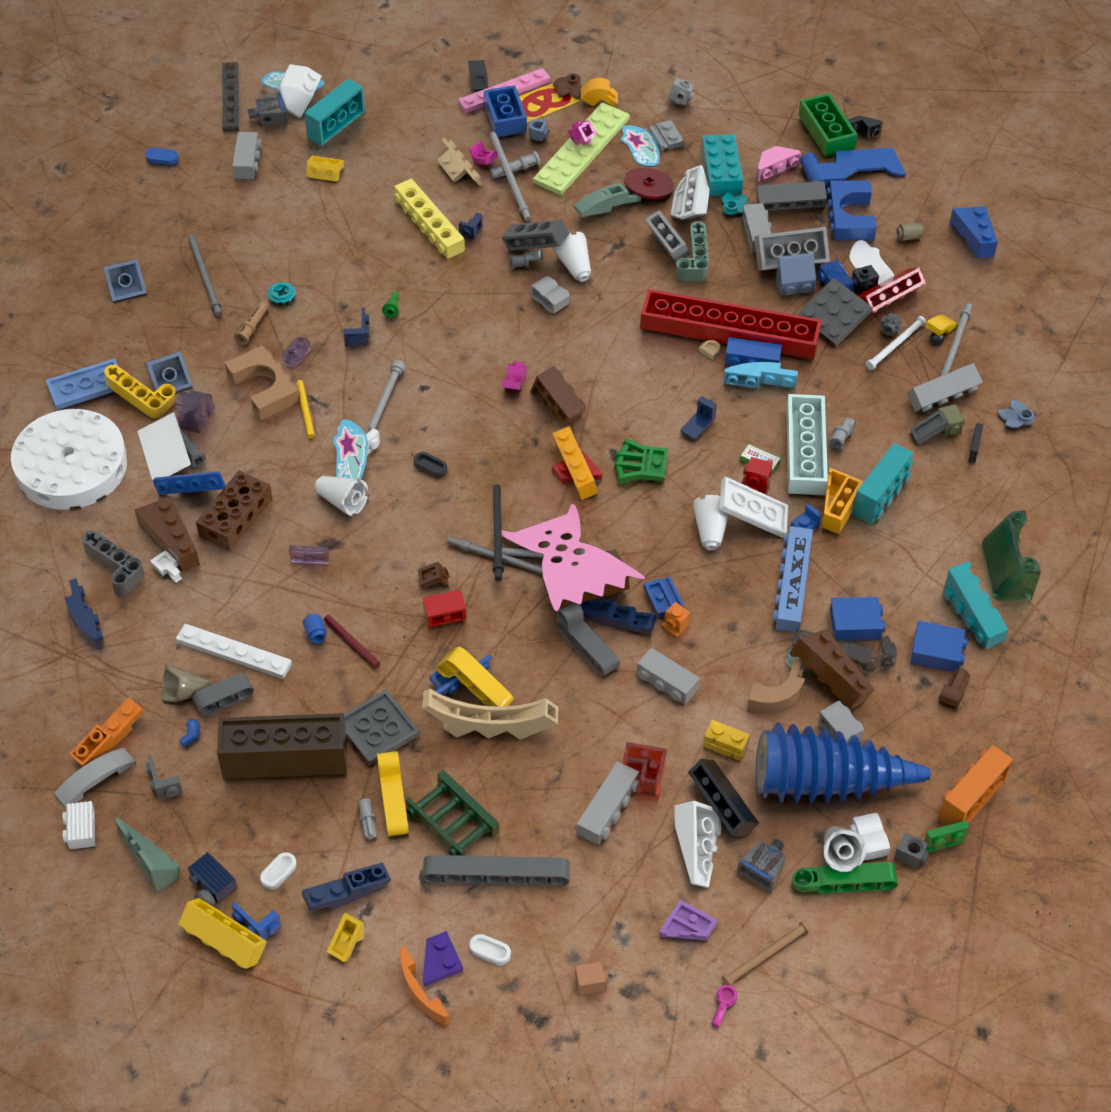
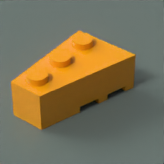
M829 468L822 528L840 534L853 511L856 493L863 484V480Z

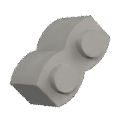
M546 276L531 285L530 295L534 300L542 304L548 312L554 314L569 305V292L558 286L554 279Z

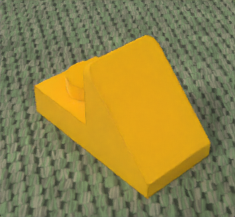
M344 913L326 952L343 962H347L356 942L364 938V922L348 913Z

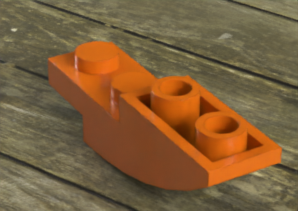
M128 697L101 726L97 724L69 755L84 767L96 758L108 753L133 730L131 725L145 711Z

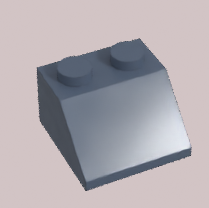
M813 253L779 257L776 284L780 296L814 292L816 275Z
M181 351L144 363L149 380L155 391L163 384L172 385L175 388V392L193 386Z

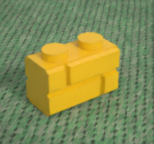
M712 720L705 733L703 747L742 761L749 745L750 734Z

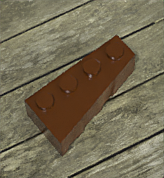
M171 496L134 509L138 524L146 530L147 534L157 542L161 549L166 550L177 561V567L181 571L200 565L197 550Z
M827 629L800 638L789 652L794 658L797 656L802 660V665L807 670L811 669L818 675L817 679L822 684L829 685L832 688L831 692L849 709L864 704L875 690Z

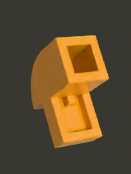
M594 78L581 87V99L591 106H594L602 99L614 107L618 104V92L610 88V81L608 79Z

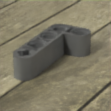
M94 530L83 533L82 542L85 552L114 571L111 575L114 592L117 595L123 596L128 594L143 580L144 571L142 563L138 558Z
M571 602L557 611V627L560 633L601 676L607 675L620 666V661L615 653L583 621V610L579 604Z

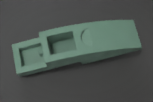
M621 183L587 195L574 204V209L581 217L611 212L612 206L641 201V197L633 194L627 188H624Z

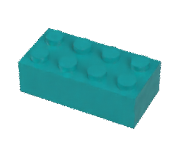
M348 78L304 112L307 138L322 146L365 112L363 86Z
M735 134L702 136L701 154L705 176L710 189L709 196H724L727 192L732 195H742L743 176Z
M893 443L857 490L853 515L870 524H873L876 518L880 519L885 506H890L893 496L899 494L902 484L904 482L907 483L911 477L910 470L914 464V461H912L914 453Z

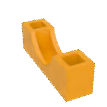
M568 426L552 433L581 500L598 494L595 480L570 427Z

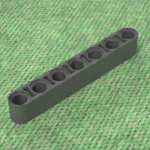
M428 855L423 859L422 879L428 883L563 886L569 883L570 862L565 858Z

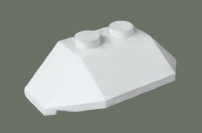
M290 64L279 86L285 110L300 119L312 99L322 76L306 66Z
M700 165L687 170L684 174L685 177L675 189L671 216L673 218L692 219L707 213L710 189L703 166Z

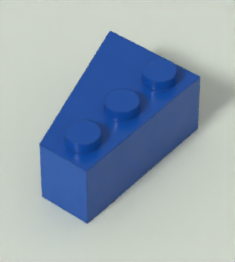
M986 206L953 208L950 225L952 227L955 226L959 236H963L967 241V246L977 258L994 257L998 241Z

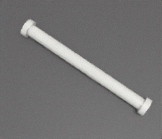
M923 316L917 317L916 321L872 360L869 359L865 363L866 367L869 370H874L882 359L920 326L923 327L926 324V319Z

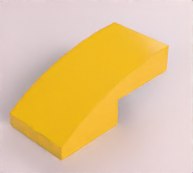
M938 315L928 320L925 327L940 336L944 332L950 333L958 327V324L945 315Z

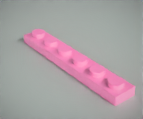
M541 68L484 90L515 85L518 94L549 83L550 76ZM484 90L458 99V104L465 113L484 107Z

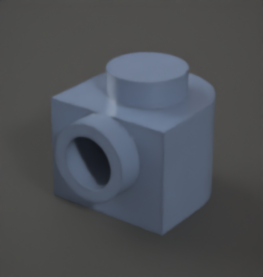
M541 119L531 120L529 123L530 138L541 142L544 138H548L550 131L548 121Z

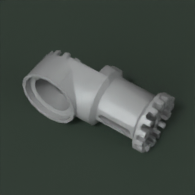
M846 417L843 426L834 428L833 437L828 441L831 448L834 447V450L843 449L845 439L853 433L856 420Z

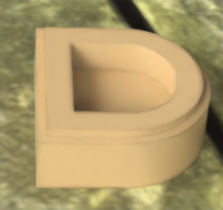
M708 340L699 347V352L713 360L720 353V344L717 341Z

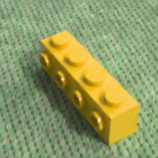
M200 898L187 902L178 923L187 933L197 936L204 944L212 946L222 956L229 957L239 967L246 969L258 964L267 943L266 940Z

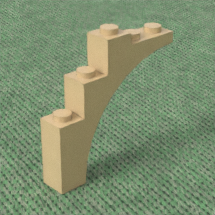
M427 689L423 692L422 709L444 722L443 729L455 737L476 730L489 739L508 731L521 740L558 725L559 707L546 698L517 706H481L456 701L432 689Z

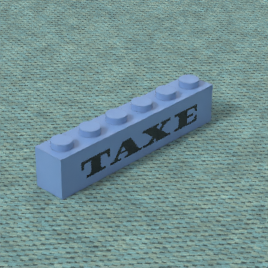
M790 526L789 534L785 533L784 545H787V549L783 548L782 560H785V564L781 563L779 575H783V579L778 580L777 590H780L781 593L776 595L775 606H779L778 610H774L773 621L776 622L775 630L799 633L813 529Z

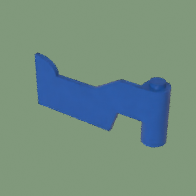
M893 147L836 151L835 163L819 164L814 153H806L800 158V163L809 182L814 180L824 181L825 189L830 181H843L858 171L886 170V172L895 176H906V172Z

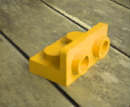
M311 156L307 160L306 177L338 182L340 170L344 167V160Z

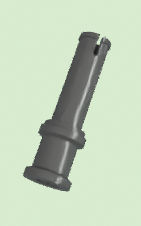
M179 426L191 465L195 468L202 466L206 461V456L200 453L197 444L192 443Z

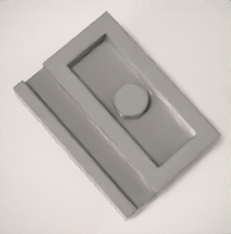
M671 120L657 123L656 126H649V131L661 151H664L666 148L673 149L684 146V140Z

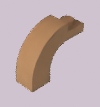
M793 659L789 677L781 685L768 687L753 683L747 710L768 714L780 712L792 706L799 699L805 678H802L804 669H800L801 660Z

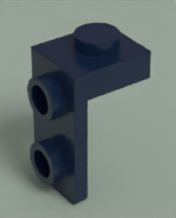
M362 308V328L344 329L345 346L366 345V338H370L369 327H366V325H369V314H366L365 308Z
M701 396L698 399L697 412L680 429V432L692 440H696L715 420L717 404Z

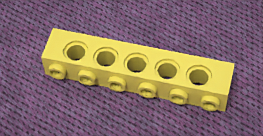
M412 178L394 186L395 201L400 203L404 212L408 213L412 221L419 225L421 231L429 237L432 244L434 243L441 254H444L449 259L465 251V239Z

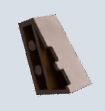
M555 366L536 377L530 393L533 395L537 394L541 398L540 402L543 405L548 404L553 409L551 413L565 426L583 415L586 410L583 400L577 397L573 387L564 380L563 374Z

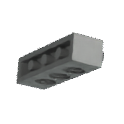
M562 220L511 225L501 238L508 250L514 251L559 247L570 233Z

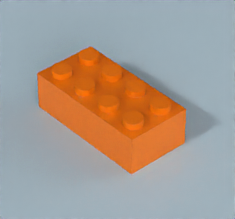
M994 745L988 751L984 749L978 757L979 761L976 764L972 763L966 771L967 774L957 779L954 789L952 791L947 790L943 795L942 800L944 802L939 807L941 812L938 820L946 826L962 821L969 823L1006 781L1013 758Z

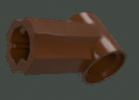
M962 668L954 670L948 684L944 685L938 700L958 708L971 677L967 670Z

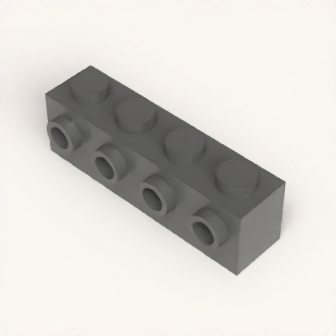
M817 180L803 183L763 184L757 186L756 191L757 204L763 203L765 210L768 211L825 207L827 200L825 182Z

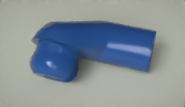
M195 719L187 721V734L179 739L180 744L184 748L200 736V723Z

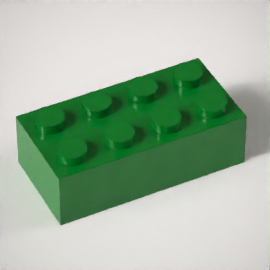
M830 93L800 100L798 115L825 157L835 155L836 151L855 149L858 134Z

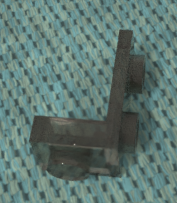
M889 636L881 637L878 649L881 655L858 662L857 668L862 674H869L875 670L888 669L895 666L897 649Z

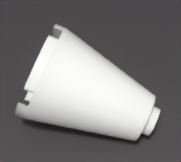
M576 232V235L570 233L559 247H553V250L575 280L583 282L589 279L591 275L586 237L581 232Z
M321 476L315 483V490L319 495L349 516H353L352 514L354 513L358 514L367 501L365 490L368 491V486L361 479Z
M705 495V499L700 500V497H698L693 502L701 543L707 550H716L717 547L721 546L729 516L728 513L719 510L720 496Z
M833 826L828 828L824 835V858L833 869L840 872H849L863 862L866 856V845L862 837L855 831Z

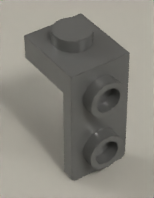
M152 754L147 755L149 763L145 765L148 776H153V780L149 781L152 793L157 792L158 799L174 797L183 793L179 776L158 781Z

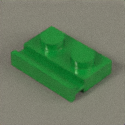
M967 821L928 830L924 839L925 842H928L926 851L931 852L964 843L969 830Z

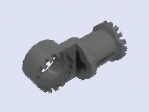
M543 249L530 250L523 255L513 256L510 254L511 270H514L516 267L529 268V261L538 260V258L539 260L544 259Z

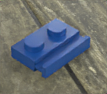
M667 576L666 579L660 578L643 584V589L658 618L665 616V611L675 602L684 608V604L670 576Z

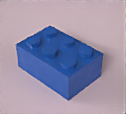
M515 85L484 90V107L492 130L496 133L497 137L527 132V116Z

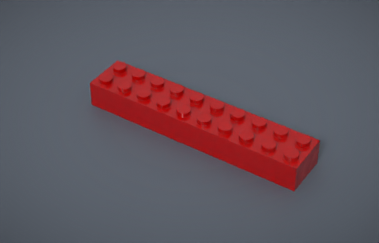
M648 289L641 312L640 329L707 341L714 340L724 344H728L729 337L782 345L781 354L814 360L822 320Z

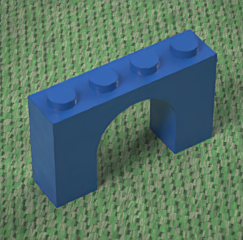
M830 181L829 187L826 188V196L829 198L827 201V208L830 209L829 221H832L830 233H833L834 240H875L877 229L875 216H853L841 209L847 205H870L872 195L870 181Z

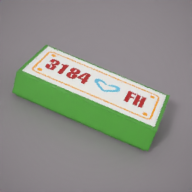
M751 444L746 446L739 459L748 464L751 457L773 462L771 474L774 473L781 462L780 457Z

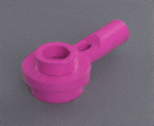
M723 985L717 990L716 1000L719 1005L711 1023L714 1027H720L727 1007H731L737 1002L738 994L734 987Z

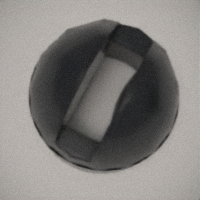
M933 332L930 335V344L941 346L944 342V335L938 336Z

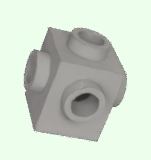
M676 78L668 98L674 100L677 104L686 105L687 100L691 101L694 92L692 89L694 85L687 80Z

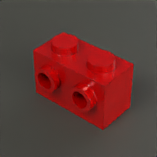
M751 457L749 464L746 463L744 466L742 484L767 495L773 462Z
M461 590L423 598V610L428 628L467 620L466 606Z

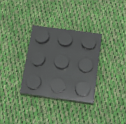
M833 278L797 315L821 319L820 335L837 347L873 309L860 297Z
M387 689L344 714L347 738L369 766L378 761L377 754L393 752L420 735V730Z

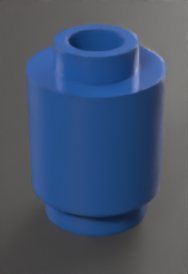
M318 614L307 615L302 623L308 639L315 644L323 642L326 639L327 631L321 616Z

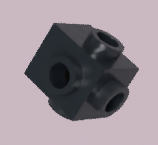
M872 265L853 270L851 279L855 283L854 288L860 294L878 285L879 275Z

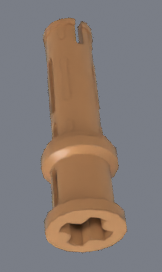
M260 300L248 320L242 322L240 330L235 332L234 339L237 343L246 345L249 342V337L256 331V325L269 308V304L266 301Z

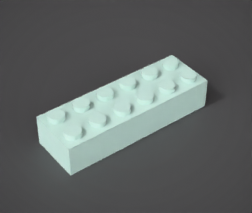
M788 394L786 406L788 494L825 495L828 483L825 396Z

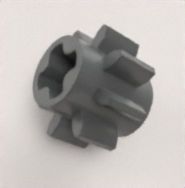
M889 313L888 317L885 315L882 317L880 327L883 333L893 336L894 332L897 334L900 332L903 322H901L898 315Z

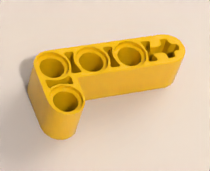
M112 364L105 368V384L150 418H160L174 405L175 388L172 385L163 384L153 392L119 366Z
M456 647L449 651L436 666L437 671L445 678L456 676L486 706H509L514 700L512 694L462 647Z
M398 751L377 754L388 837L409 834Z

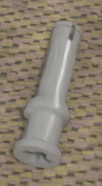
M533 151L532 154L520 156L518 160L510 162L509 166L512 173L521 169L527 170L528 167L533 165H540V158L538 153ZM503 166L490 169L493 180L506 175Z

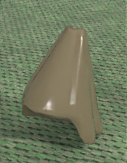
M167 662L162 681V700L166 702H181L190 699L194 693L212 685L213 682Z

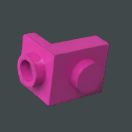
M478 141L469 148L475 164L490 165L498 157L495 150H486L482 141Z

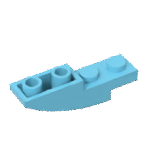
M745 363L726 368L723 383L749 388H759L760 383L796 388L798 371L780 369L781 363Z

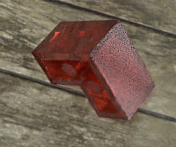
M627 742L623 764L639 771V775H641L639 793L659 797L666 765L667 749Z

